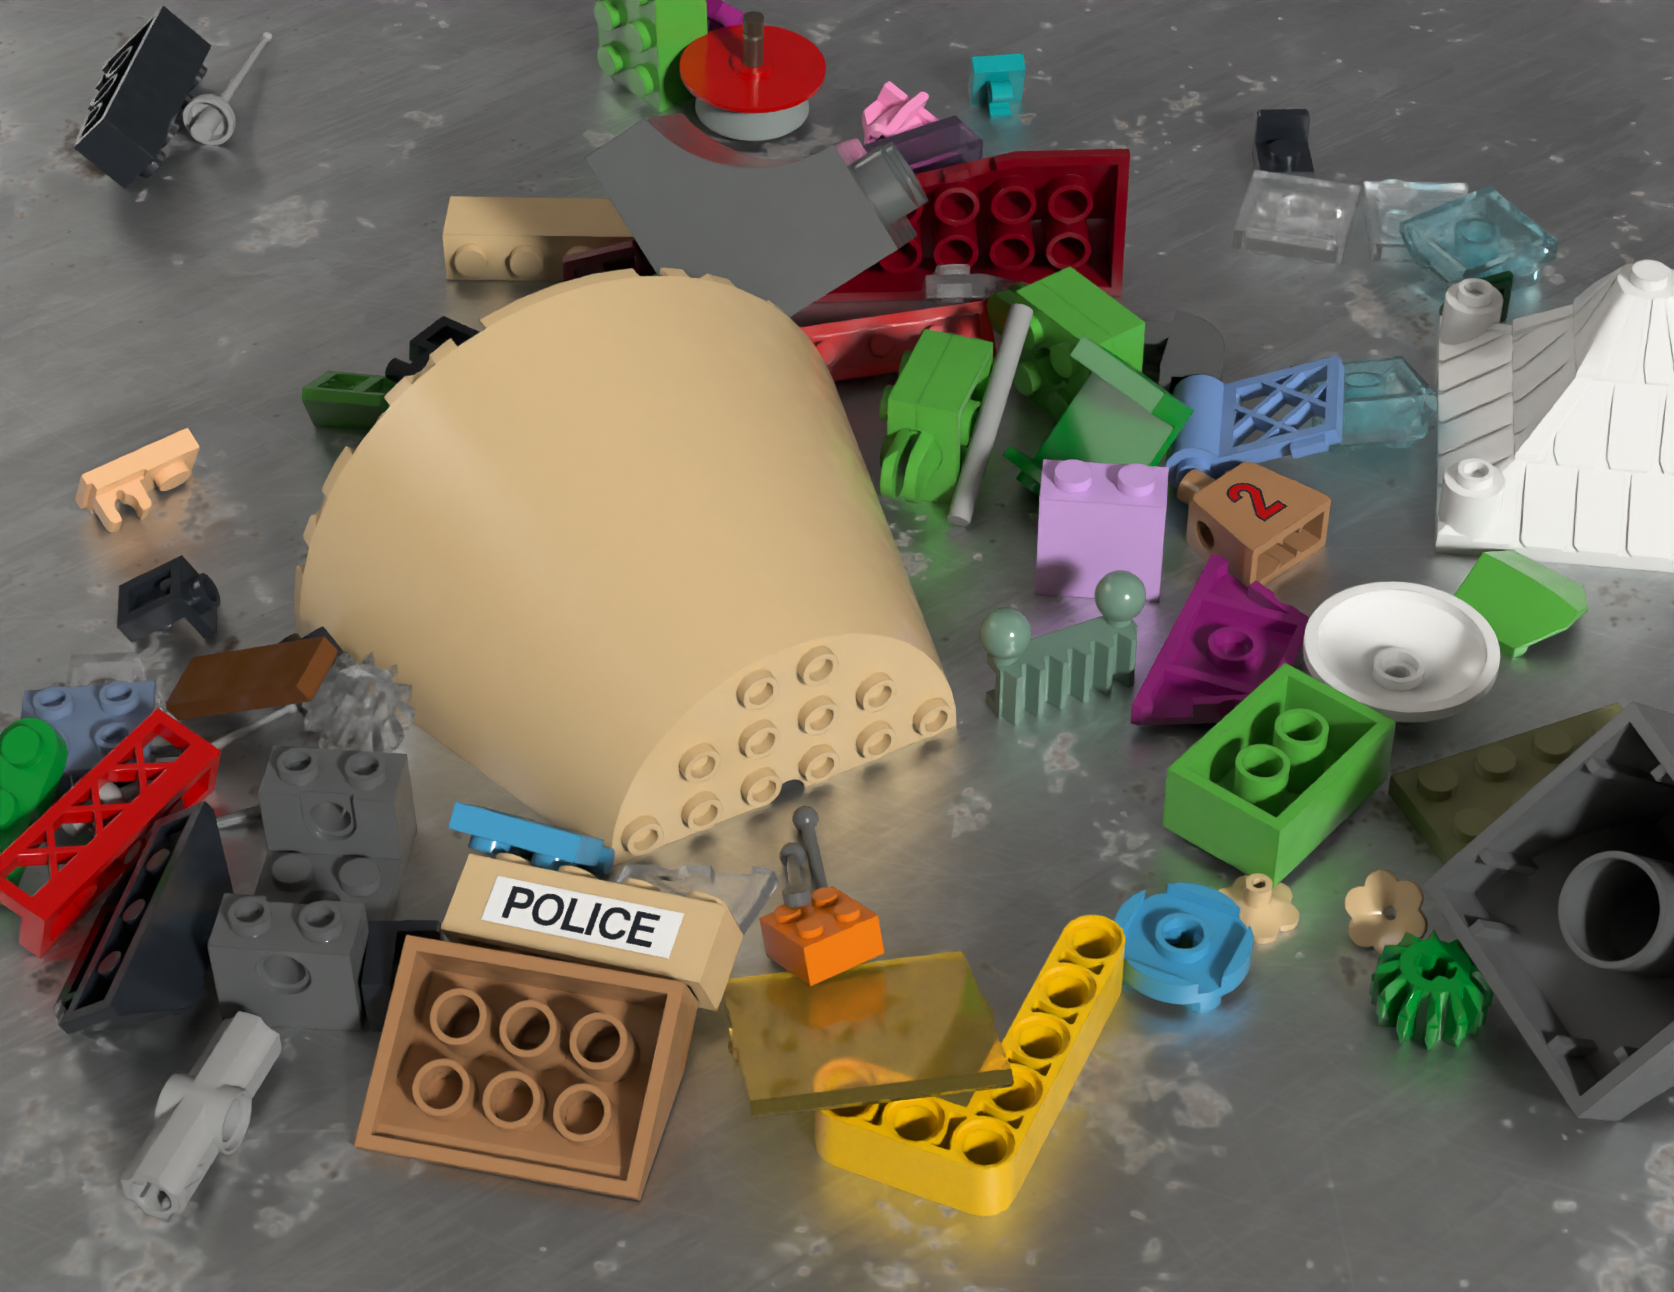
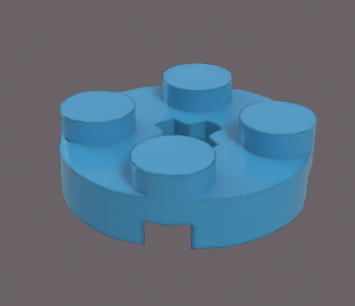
M1186 882L1169 883L1166 887V893L1154 894L1146 899V889L1132 895L1122 904L1114 919L1123 929L1126 938L1122 986L1135 989L1158 1001L1184 1005L1191 1011L1206 1012L1216 1008L1220 1004L1223 995L1232 992L1242 983L1250 969L1254 936L1251 926L1247 929V926L1240 919V907L1231 898L1210 887ZM1182 937L1190 938L1193 940V948H1176L1167 942L1178 943Z

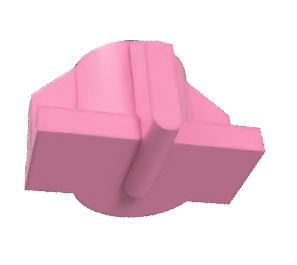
M890 81L883 85L877 100L869 105L861 115L864 144L868 153L880 145L883 147L892 142L908 164L922 165L931 156L933 157L937 154L950 128L924 108L929 98L926 92H920L914 98H911Z

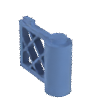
M1336 355L1224 384L1215 377L1203 374L1191 375L1182 379L1174 387L1172 395L1193 409L1194 412L1166 452L1165 467H1169V483L1178 489L1184 476L1193 469H1199L1217 480L1225 474V471L1231 470L1243 462L1260 463L1292 455L1296 459L1329 451V445L1341 443L1345 368L1340 356ZM1325 381L1309 396L1301 393L1309 384ZM1267 396L1252 410L1242 406L1243 401ZM1286 404L1295 407L1280 421L1271 418ZM1314 415L1325 419V424L1299 430ZM1257 429L1265 432L1257 441L1239 445Z

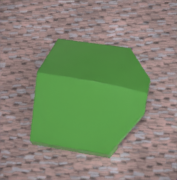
M327 371L302 388V402L313 425L371 429L377 422L378 417L390 407L384 396L397 383L381 375Z
M1514 550L1483 552L1454 594L1455 597L1472 606L1486 619L1498 639L1500 652L1512 658L1523 655L1527 652L1528 646L1567 630L1578 618L1588 611L1584 586Z

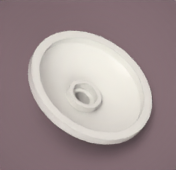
M1391 581L1354 586L1336 593L1320 604L1306 625L1303 655L1307 669L1313 678L1393 719L1396 723H1424L1459 714L1482 700L1495 683L1500 662V647L1490 624L1478 611L1463 600L1429 586Z

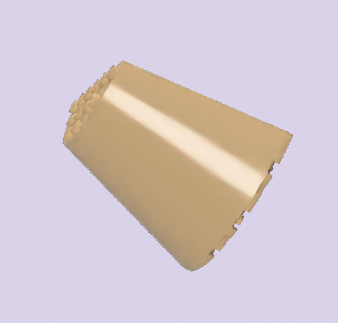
M666 267L660 269V276H639L633 268L596 273L552 285L517 299L479 319L485 327L484 330L460 346H457L450 338L429 355V361L420 372L415 375L404 376L384 396L390 407L378 417L375 425L362 439L356 449L345 446L321 489L324 494V502L321 508L309 517L303 534V539L309 549L305 566L296 565L293 600L296 633L303 638L324 626L370 683L368 690L555 827L581 832L604 840L603 846L613 848L615 851L612 867L635 857L648 854L659 847L696 832L707 830L713 825L757 807L765 806L779 795L782 784L786 781L799 780L806 788L957 726L956 707L952 690L837 388L823 357L810 338L781 308L769 300L765 301L737 288L726 278L706 274L700 278H691L683 269Z

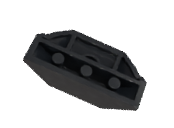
M206 801L156 820L145 837L148 840L145 848L127 865L102 905L53 1007L55 1016L58 1019V1026L67 1034L139 1026L171 1014L180 1015L190 1009L201 996L203 991L202 981L211 963L207 945L224 893L234 894L215 812Z

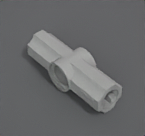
M238 1011L235 1017L224 1019L190 1073L187 1075L177 1072L165 1083L156 1105L155 1127L121 1178L124 1196L134 1201L145 1214L167 1220L173 1213H182L218 1153L230 1155L240 1146L250 1123L252 1098L282 1052L280 1034L269 1028L261 1017Z

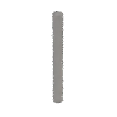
M1015 303L1010 306L946 517L947 521L957 526L966 527L970 525L1032 319L1033 310L1023 304Z

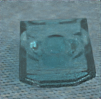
M1490 186L1399 222V233L1414 264L1445 290L1465 279H1480L1508 270L1514 274L1511 291L1523 290L1538 283L1543 275L1544 264L1557 257L1558 240Z
M1402 355L1390 358L1342 362L1345 368L1342 442L1329 445V451L1327 452L1350 454L1356 452L1359 446L1382 444L1385 447L1395 449L1409 448L1416 444V440L1428 434L1429 423L1437 417L1438 394ZM1325 381L1309 384L1301 393L1309 396ZM1316 415L1312 416V427L1325 424V419Z

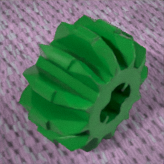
M1435 929L1426 940H1420L1416 936L1405 932L1398 946L1385 945L1382 954L1378 957L1376 971L1371 975L1369 994L1372 996L1371 1004L1376 1006L1378 1026L1396 1027L1399 1043L1413 1037L1422 1039L1428 1052L1437 1040H1443L1450 1046L1458 1049L1466 1034L1478 1035L1480 1028L1486 1022L1488 1007L1492 1004L1494 994L1458 939L1450 943L1439 939Z

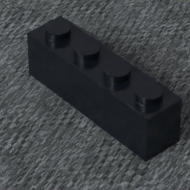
M163 5L104 63L102 71L105 74L98 80L95 88L99 92L90 101L88 110L91 112L82 123L74 149L124 189L140 174L146 179L150 177L166 156L160 149L164 148L171 141L180 128V124L175 120L183 114L187 104L194 98L189 92L199 84L207 73L208 68L203 65V62L212 45Z

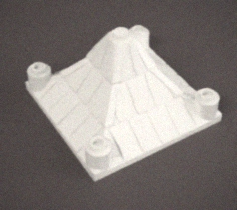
M1640 260L1636 263H1628L1593 283L1574 299L1572 305L1513 319L1512 325L1500 323L1503 297L1489 282L1478 278H1469L1453 284L1447 289L1445 294L1443 314L1439 319L1437 333L1435 553L1481 556L1483 552L1514 550L1534 561L1674 573V270L1655 260Z

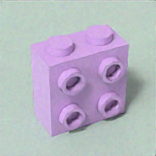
M1043 459L1039 497L1035 594L1095 598L1096 586L1104 575L1116 570H1125L1135 574L1143 582L1146 590V602L1159 603L1169 467L1146 466L1138 463L1125 465L1083 462L1075 459L1065 461Z

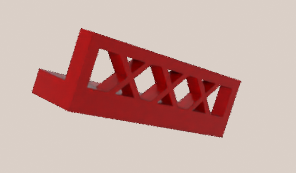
M988 300L800 327L823 357L834 382L899 372L904 352L906 350H914L924 329L960 334L964 337H975L993 342V358L996 356L993 327L987 311Z
M157 708L0 854V903L21 917L19 944L40 959L114 888L127 865L145 848L148 842L145 837L156 820L202 802L215 790L221 750ZM159 735L183 751V753L174 762L144 763L143 748ZM134 759L133 764H127L129 761ZM147 780H154L147 786ZM107 782H137L138 796L131 803H100L99 790ZM90 799V805H84ZM103 822H110L103 828ZM93 823L94 838L87 845L55 846L54 832L62 824ZM45 841L46 848H38ZM66 864L58 871V865ZM48 865L49 881L33 896H30L6 879L17 867Z

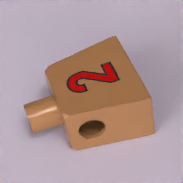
M1243 462L1217 480L1199 469H1193L1184 476L1179 484L1177 497L1189 506L1186 533L1189 547L1206 562L1212 553L1228 560V574L1247 587L1255 581L1266 586L1326 545L1331 498L1324 493L1254 462Z

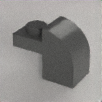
M1176 311L1173 324L1143 320L1145 322L1142 373L1154 382H1159V386L1170 394L1173 393L1174 387L1182 379L1191 375H1208L1222 382L1225 343L1221 333L1211 323L1201 317L1182 311Z

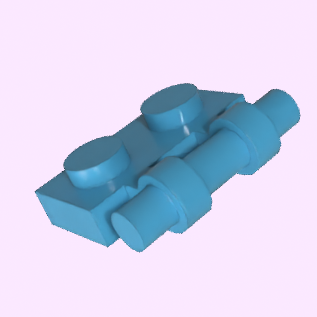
M455 801L448 826L449 829L471 834L469 848L494 855L509 853L524 859L529 854H533L531 863L534 866L558 871L560 866L567 865L606 875L610 872L615 858L614 849L603 846L604 840L478 805Z

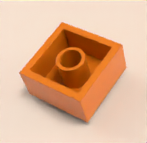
M834 886L815 890L811 894V902L804 906L788 908L783 904L778 906L774 912L759 918L766 956L809 986H813L885 953L878 915Z

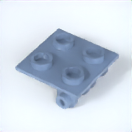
M155 680L137 682L115 681L109 684L75 687L51 686L44 689L24 691L20 719L38 718L56 729L66 741L68 749L67 762L55 794L67 793L72 786L71 778L74 786L77 781L81 780L85 774L154 712ZM151 742L143 748L144 763L156 762L155 755H150ZM134 759L129 761L127 764H133ZM134 781L113 783L120 789Z

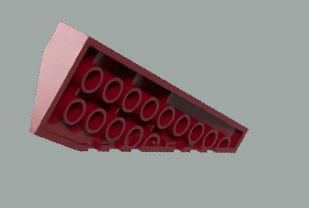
M1129 149L1013 151L915 174L928 199V202L906 215L917 236L813 303L989 299L993 293L1008 289L1015 283L1022 281L1028 286L1067 267H1072L1109 296H1122L1130 151ZM636 240L563 256L562 261L564 282L591 274L633 268L639 276H653L656 274Z

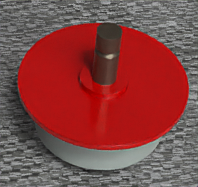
M756 11L745 13L743 15V24L722 27L695 39L684 50L679 67L683 84L697 97L695 109L700 121L710 130L720 135L745 141H762L778 138L800 127L809 113L808 99L819 91L826 76V63L823 54L811 41L793 31L764 25V15Z

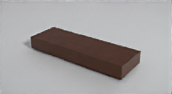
M325 636L192 657L164 707L179 721L311 702L333 664L338 650Z

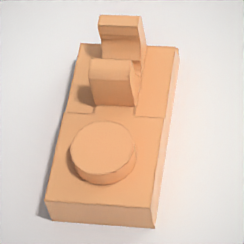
M187 427L82 474L75 501L80 509L86 507L90 514L96 512L106 530L109 532L118 531L121 527L122 518L115 508L116 503L121 501L123 504H128L135 509L137 516L141 520L146 518L152 505L146 492L157 487L160 491H167L185 482L191 475L200 446Z

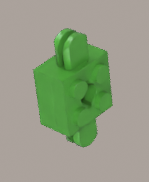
M1067 267L1028 286L1020 281L1011 285L1008 289L993 293L988 299L987 311L993 330L1001 336L1012 304H1023L1033 310L1012 385L1021 394L1028 396L1052 415L1057 422H1059L1092 373L1091 370L1070 356L1083 335L1113 352L1142 373L1145 322L1072 267Z
M924 329L914 350H906L900 363L898 380L894 386H886L880 404V419L887 421V434L884 437L880 451V466L882 467L880 491L883 497L896 499L900 495L904 496L906 502L918 504L920 500L950 506L992 369L993 342L975 337H964L960 334Z

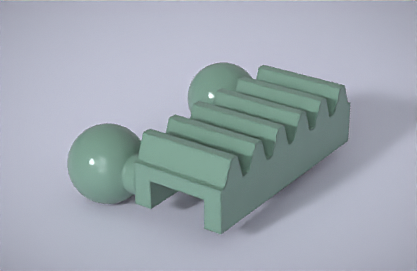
M1125 570L1109 572L1100 579L1094 594L1096 606L1103 616L1031 639L1030 623L1020 611L1008 607L991 611L981 623L979 637L983 648L988 652L987 663L996 674L995 689L986 692V702L997 717L1003 718L1016 726L1021 724V711L1023 710L1039 718L1044 715V703L1048 702L1057 709L1063 710L1066 709L1068 695L1083 703L1089 701V690L1091 687L1108 695L1112 691V680H1116L1126 687L1134 686L1138 625L1133 621V618L1142 611L1146 602V590L1140 578Z

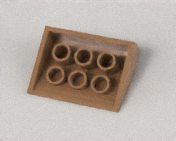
M406 935L354 1147L358 1150L640 1201L684 1073L699 1003L686 983L681 981Z

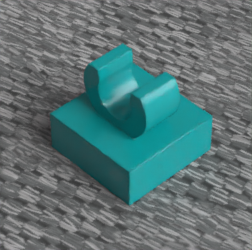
M1023 53L971 57L968 84L970 104H987L990 119L1011 118L1009 102L1022 101L1026 72Z

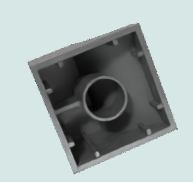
M682 113L644 118L584 157L658 276H660V269L666 267L683 269L691 278H700L706 274L726 278L737 288L765 301H771L789 317L916 237L917 233L906 215L928 202L927 196L917 177L892 142L883 147L880 145L867 153L859 139L853 138L832 144L809 157L770 159L738 152L720 144L704 134Z
M1632 701L1422 884L1576 1117L1617 1122L1656 1096L1674 1087V714Z

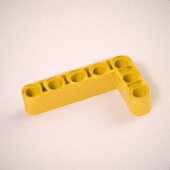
M1099 915L1080 916L1071 920L1066 925L967 1107L858 1070H835L823 1076L816 1084L813 1094L814 1142L817 1153L824 1161L833 1166L968 1214L991 1216L1006 1210L1015 1200L1120 997L1126 943L1123 929L1115 921Z

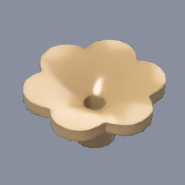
M1389 870L1371 872L1365 880L1364 886L1352 888L1345 897V909L1352 917L1348 928L1351 940L1360 947L1373 946L1375 951L1381 955L1385 945L1398 946L1405 932L1422 939L1428 929V920L1421 910L1424 902V893L1421 887L1411 880L1399 881L1395 874ZM1394 908L1396 909V912H1397V916H1396V917L1393 915V909H1394Z
M1260 873L1240 876L1235 880L1233 886L1224 887L1217 891L1231 898L1240 907V919L1247 926V929L1251 926L1254 936L1253 942L1269 944L1277 939L1279 932L1295 929L1298 925L1299 911L1292 904L1293 893L1288 886L1279 883L1272 889V880L1267 875Z

